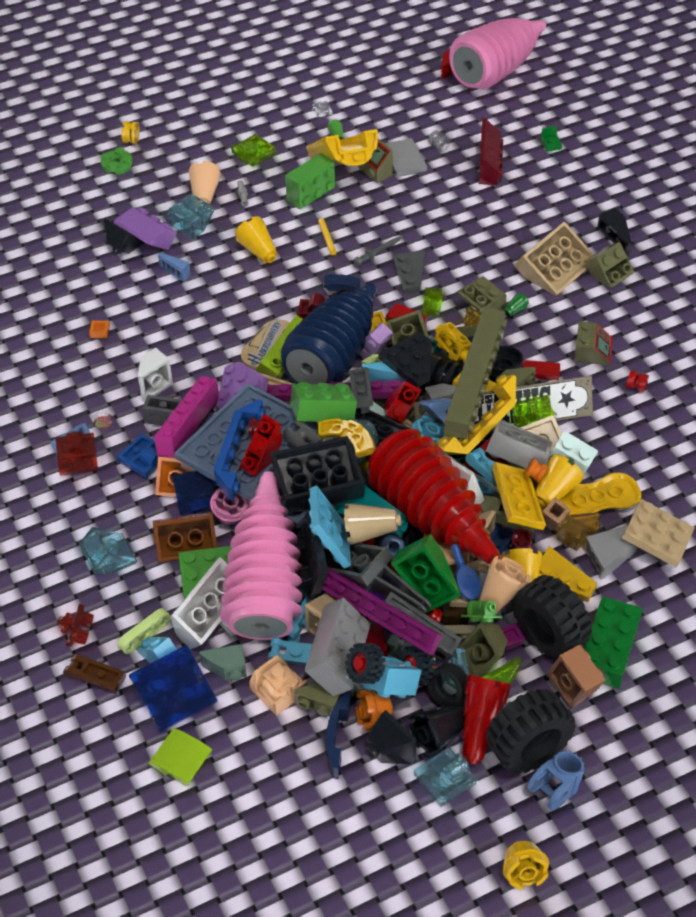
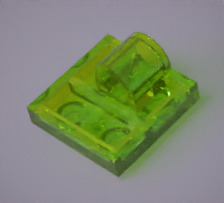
M256 134L231 147L233 154L252 167L276 153V147Z
M548 395L516 402L512 408L514 425L519 428L553 415L555 417Z

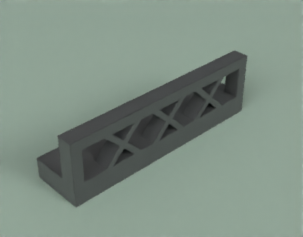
M391 592L386 598V602L442 634L433 656L444 664L447 663L462 639Z

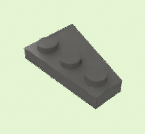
M425 250L392 255V261L404 294L421 291Z

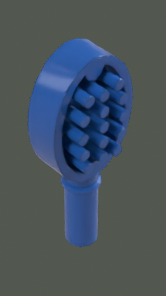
M459 544L453 545L451 549L458 568L454 578L461 592L460 597L465 601L474 600L481 591L479 577L472 568L465 565Z

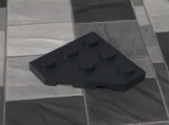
M417 332L380 352L378 359L407 382L420 387L430 381L432 341L421 332Z

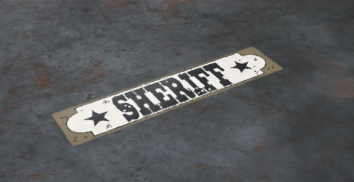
M592 376L516 387V404L501 420L521 427L553 415L556 421L593 415ZM487 391L484 396H480L482 397L481 407L477 408L478 416L476 420H473L475 421L474 425L482 420V415L493 408V404L499 400L494 391ZM414 402L415 421L424 415L431 416L419 404L420 402Z

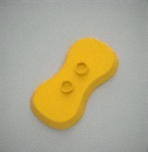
M611 473L596 482L578 484L563 496L560 501L571 509L569 519L584 520L601 510L630 508L640 501L642 494L637 482L631 476L625 473Z

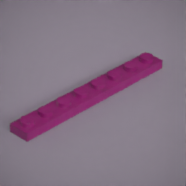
M377 380L370 382L372 399L389 398L391 393L403 381ZM337 382L344 383L351 389V382ZM326 383V384H328V385H336L337 383ZM268 384L266 393L282 401H290L292 384Z
M327 567L328 575L322 590L337 599L344 598L358 612L427 654L434 655L442 634Z

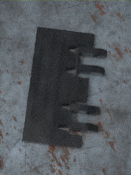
M309 509L297 536L298 542L294 546L300 551V557L297 561L303 564V568L297 574L302 579L298 590L304 597L308 595V599L313 600L315 594H320L328 575V568L321 539L318 535H314L310 528L311 517L309 511L311 509Z

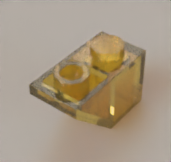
M597 512L569 515L558 527L557 540L577 551L581 546H585L587 536H591L593 533L596 534L600 529L601 514Z

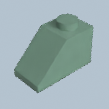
M242 644L199 651L202 667L222 679L238 680L247 677Z

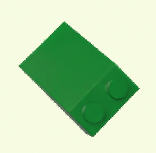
M431 534L397 551L391 564L406 583L431 603V607L426 609L427 612L461 596L443 550Z

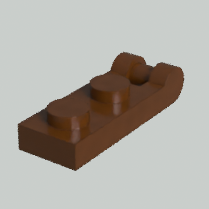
M74 654L70 659V665L66 666L63 670L64 675L69 678H77L114 693L117 692L126 677L125 671L79 654Z

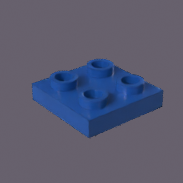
M140 434L117 455V461L147 478L157 469L158 465L155 441L144 434Z

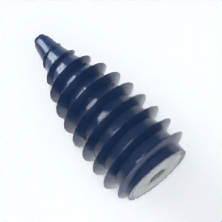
M367 283L361 288L339 293L317 306L316 309L312 310L288 334L281 349V359L285 373L295 384L300 382L314 384L343 381L364 348L365 338L369 335L372 327V302L377 292L375 284Z

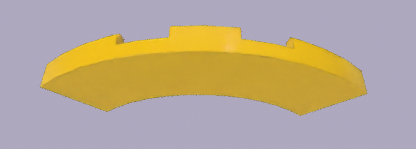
M335 418L318 422L319 437L324 439L326 437L340 438L348 436L358 458L370 455L376 449L372 436L361 424L355 421Z

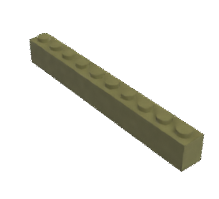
M483 308L445 418L443 435L467 440L468 433L473 432L475 423L473 420L477 419V408H480L482 403V397L480 396L485 395L486 385H488L490 377L489 373H492L493 362L496 360L497 351H499L500 342L503 339L504 330L507 326V319H504L505 311Z

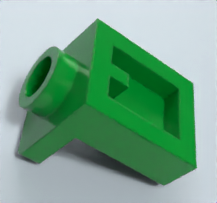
M557 126L542 128L541 143L546 152L562 150V143L557 136Z

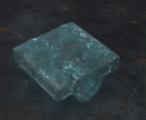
M450 747L414 769V776L440 807L477 784V779L470 772L466 759L460 753L455 754Z

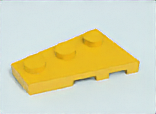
M548 546L542 558L539 576L550 575L562 580V583L567 584L578 595L579 599L589 602L597 587V583Z

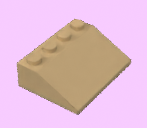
M563 222L524 254L514 266L524 278L557 296L588 269L584 261L594 254L573 230Z

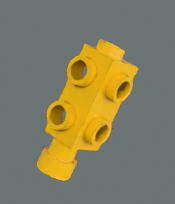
M451 322L439 324L434 330L436 333L434 339L438 342L437 346L445 349L449 353L448 357L451 360H463L464 364L471 342Z

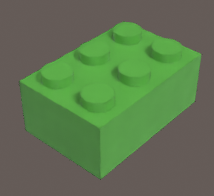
M320 153L286 174L287 202L301 210L335 188L334 161Z
M306 382L292 384L290 406L297 421L319 422L335 418L354 421L357 400L348 385L344 383H337L336 385H328L326 383L309 384Z

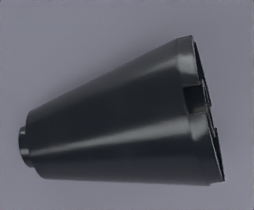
M459 704L418 712L410 717L412 723L408 727L409 732L417 739L416 747H422L425 750L423 754L427 756L438 753L463 730L465 707Z

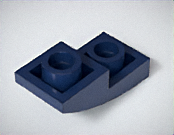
M329 274L324 276L323 288L337 293L340 292L341 288L352 291L360 288L361 279L343 274Z

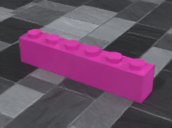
M204 376L199 377L155 434L157 456L175 458L174 453L191 437L217 402L219 396L217 379Z

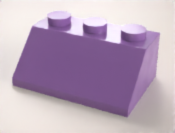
M141 207L139 209L131 208L115 219L114 223L148 245L169 250L177 233L171 229L172 225L160 222L159 217L155 215L150 216L148 214L149 211Z

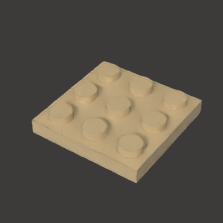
M641 499L622 539L677 568L695 527L659 509L652 503Z

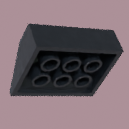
M348 436L270 452L282 503L289 513L311 509L308 500L310 498V488L316 485L331 504L361 498L365 495V480Z

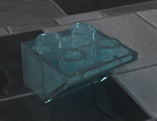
M189 194L167 210L169 224L194 239L205 231L215 207L195 195Z

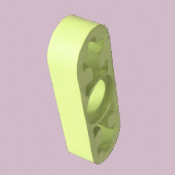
M163 608L156 610L119 639L117 646L125 654L133 652L141 646V642L149 636L153 637L165 628L171 621V615Z

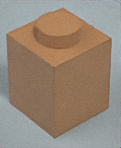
M555 497L542 512L545 523L557 531L569 517L571 509Z

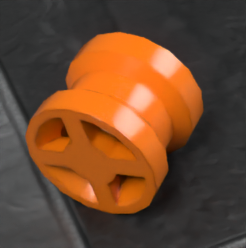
M532 458L524 475L527 477L531 476L536 482H540L546 473L548 465L540 464L537 459Z

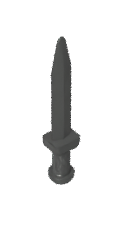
M404 236L393 238L373 250L367 248L364 255L354 258V264L361 266L367 260L370 262L374 261L375 255L395 245Z

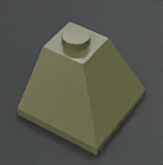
M480 622L456 650L469 674L483 677L502 657L508 640L499 624Z

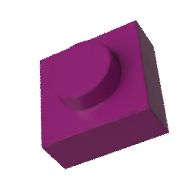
M516 623L501 628L508 640L505 647L506 651L525 644V637Z

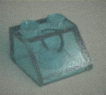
M91 527L79 542L91 570L97 574L110 575L137 563L122 533Z

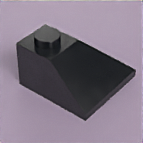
M104 219L107 244L113 247V251L119 254L122 252L129 254L145 243L116 225L113 220Z
M385 710L366 736V751L380 763L414 764L416 762L417 739Z

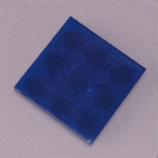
M187 645L129 674V678L159 733L218 702Z

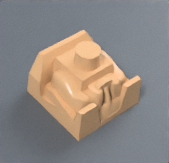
M278 655L256 669L249 681V689L276 716L295 702V689L308 685L307 680L303 681Z

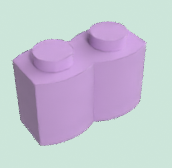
M381 323L365 338L364 348L360 352L363 359L372 354L377 355L386 348L393 332L385 324Z

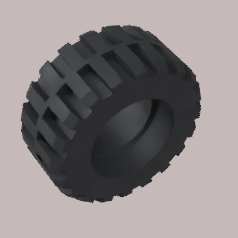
M550 575L538 576L523 589L519 590L513 598V615L517 619L518 627L522 629L523 635L530 640V643L536 646L538 651L545 653L547 657L557 659L561 654L578 645L583 646L589 641L592 633V621L589 620L590 615L584 608V603L579 600L578 595L567 584H563L562 580Z
M546 689L531 690L525 695H519L514 701L508 702L505 708L498 711L497 716L491 720L490 726L487 728L486 741L506 770L514 773L530 772L531 769L540 768L542 764L552 759L554 755L558 754L568 745L567 742L572 739L573 732H575V719L553 691Z

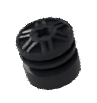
M500 346L499 351H497L496 360L493 362L492 373H489V379L492 382L496 383V378L507 369L523 368V354L520 350L512 346Z
M431 354L430 381L419 388L425 392V387L442 383L452 385L453 380L462 372V364L453 363L451 360L444 364V358Z

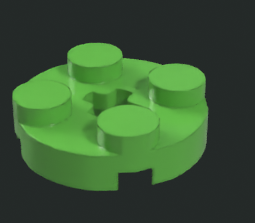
M122 147L101 155L102 169L108 174L110 172H115V175L124 174L131 169L133 164L132 155Z

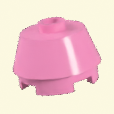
M219 488L211 497L210 507L219 522L232 525L241 520L242 513L249 508V500L236 494L234 501H230Z

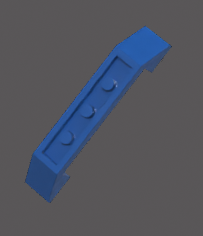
M260 399L235 410L214 467L215 481L230 501H234L236 493H239L241 488V482L238 481L237 473L230 472V463L235 460L236 446L240 445L241 432L245 431L251 417L261 420L263 414H266V408H263V401Z

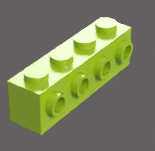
M296 315L259 363L256 369L258 373L279 379L284 376L285 371L282 365L281 349L288 334L303 320Z

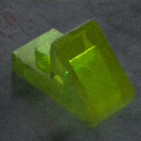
M425 287L422 314L439 317L445 290Z

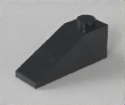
M616 208L599 214L597 227L613 243L620 242L628 256L630 254L631 239L625 216Z

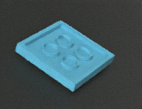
M316 485L310 488V498L308 499L311 507L309 511L311 531L314 535L319 536L323 547L330 550L336 563L339 562L345 569L351 566L350 545L347 541L349 533L345 531V521Z

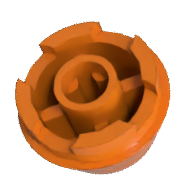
M366 689L358 691L356 697L360 698L359 707H355L358 724H363L362 730L370 731L382 712L387 710L392 715L393 705L390 697H381L377 695L375 690Z

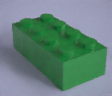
M602 596L591 628V637L586 644L585 650L589 653L595 666L603 673L605 678L603 684L620 689L643 608Z

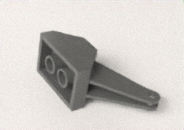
M362 543L350 545L351 566L344 569L334 559L327 564V567L369 592L374 591L385 597H388L393 592L424 614L427 612L426 609L431 607V603L425 597L420 595L390 569L393 556L385 547Z

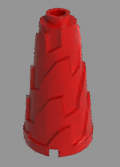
M468 674L465 687V721L462 739H464L462 756L466 757V762L478 764L479 760L483 761L488 748L486 741L487 728L490 726L491 720L497 716L498 711L503 709L504 704L506 705L511 684Z

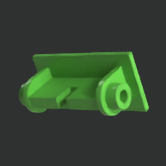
M471 600L467 604V615H461V617H469V621L494 622V618H502V616H496L497 606L493 601Z

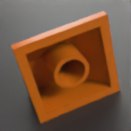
M158 456L155 495L194 499L200 472L175 458Z

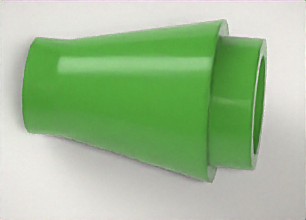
M337 119L331 120L327 128L332 136L339 135V140L344 139L342 123Z

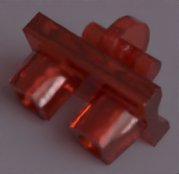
M78 605L74 619L71 618V613H66L65 616H60L57 620V625L61 628L62 633H67V630H70L66 646L72 647L74 642L85 644L89 631L80 629L79 625L90 628L94 615L85 612L84 605Z

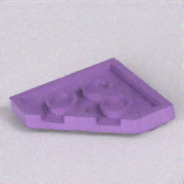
M240 361L229 364L224 368L216 407L220 410L247 383L267 392V378Z

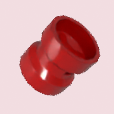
M631 370L626 387L630 389L637 388L638 391L645 392L649 375H641L637 371Z

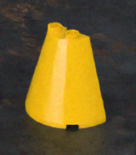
M377 129L363 131L361 134L339 140V135L327 136L306 146V149L311 159L322 153L336 164L359 166L372 158V154L378 144Z

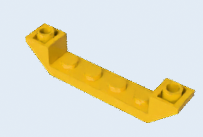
M503 375L496 380V385L492 390L499 400L493 404V408L482 415V420L474 425L473 432L468 433L467 440L461 438L458 440L456 437L444 436L437 441L436 446L450 455L469 454L515 406L516 376Z

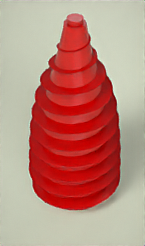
M417 429L400 430L388 436L377 446L368 463V481L371 488L378 491L381 498L387 500L388 503L402 512L408 518L410 524L419 527L422 533L426 535L431 534L435 541L446 542L449 547L459 544L463 552H471L475 557L480 558L487 564H491L495 556L501 559L498 549L490 538V533H487L485 529L486 520L479 518L482 507L480 504H474L475 492L468 490V481L460 478L459 469L452 467L451 459L443 455V450L435 446L431 437L421 436L420 431Z

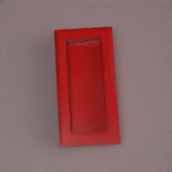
M524 360L523 368L534 367L536 379L559 380L560 363Z

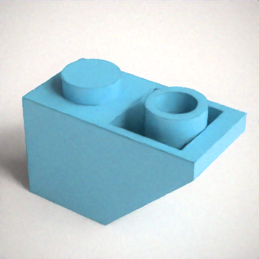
M149 636L141 642L142 646L137 649V652L160 671L169 670L183 658L169 637Z

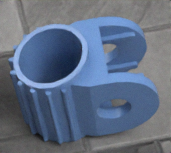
M564 750L558 752V754L554 755L553 759L548 760L534 773L527 789L531 793L541 789L550 797L548 808L552 811L558 809L568 798H572L577 793L585 767H583L584 762L581 760L582 757H578L577 753L574 754L571 751L567 752ZM553 777H556L562 783L555 790L550 786V780Z

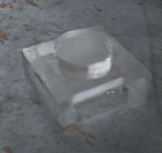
M327 101L312 104V109L317 118L332 114V109Z

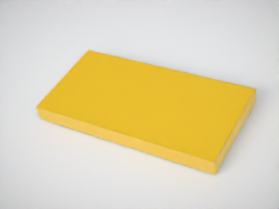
M494 462L491 467L507 521L543 530L546 523L531 477L524 475L525 469Z

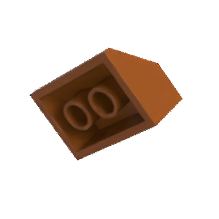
M212 512L153 520L158 563L178 560V552L217 548Z

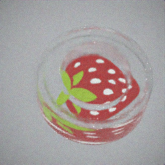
M105 410L98 411L93 416L94 425L97 428H107L113 422L111 413Z

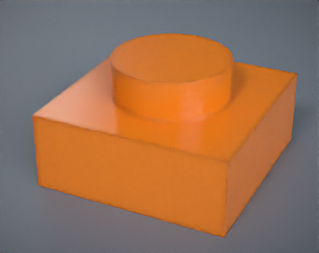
M92 320L89 330L90 338H108L110 322Z

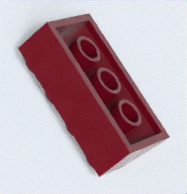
M482 118L479 184L498 185L499 179H502V169L499 168H502L503 159H500L503 158V139L500 138L501 132L486 118Z

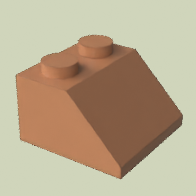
M581 645L561 654L547 672V675L571 709L597 691L605 682L603 673L595 666L589 653Z

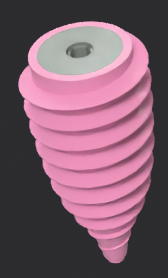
M506 18L484 24L460 35L452 43L449 53L453 74L460 83L467 87L478 89L492 87L517 69L532 53L539 35L546 28L545 21Z
M266 471L260 477L258 488L255 490L256 495L250 500L249 508L242 513L241 521L235 527V536L230 543L231 551L227 555L229 564L224 571L226 579L223 582V590L225 593L221 598L223 608L220 611L222 622L234 634L255 640H271L272 638L287 636L292 632L293 619L298 618L302 614V608L297 604L303 597L302 593L298 590L302 579L297 575L299 570L302 569V566L297 561L300 557V551L294 546L298 542V537L291 532L294 528V523L290 519L285 518L289 511L281 504L282 497L279 496L277 478L273 472Z

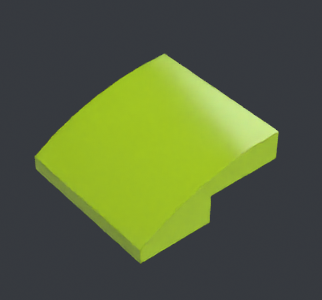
M173 728L148 764L165 776L171 775L187 787L212 749L191 735Z

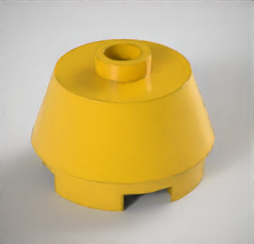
M516 842L509 846L505 852L503 875L514 888L524 890V886L534 883L537 887L548 877L549 859L533 842Z

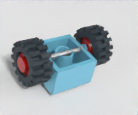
M358 643L353 645L354 648L351 647L349 649L351 654L346 656L349 658L348 661H345V665H348L346 673H350L348 675L349 679H352L354 683L363 684L364 689L377 691V695L389 698L390 695L400 698H406V695H416L417 687L428 684L430 682L429 679L433 678L431 672H435V668H432V665H435V661L431 660L434 656L427 654L416 646L404 647V650L399 652L401 656L394 658L383 656V651H380L381 648L376 646V644Z

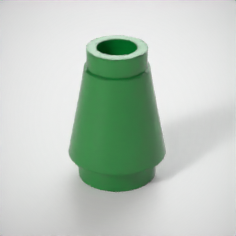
M515 294L503 311H505L507 317H510L526 309L529 301L524 294Z

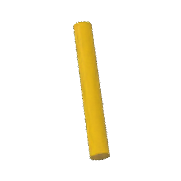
M320 218L318 223L330 255H336L337 252L326 222L323 218Z

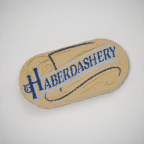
M272 320L264 324L241 352L243 364L256 371L261 360L290 322L286 320Z

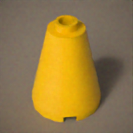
M259 216L251 217L252 220L249 222L245 220L236 229L235 239L264 263L273 262L276 259L277 251L264 220Z
M554 454L549 458L546 473L535 490L541 509L546 508L555 497L560 500L581 483L584 478L581 469L576 464L573 466L569 464V459L560 454Z
M519 548L509 550L507 555H505V552L501 554V559L507 557L524 568L522 572L525 575H530L531 580L529 583L539 576L543 558L541 551L538 550V554L533 553V549Z

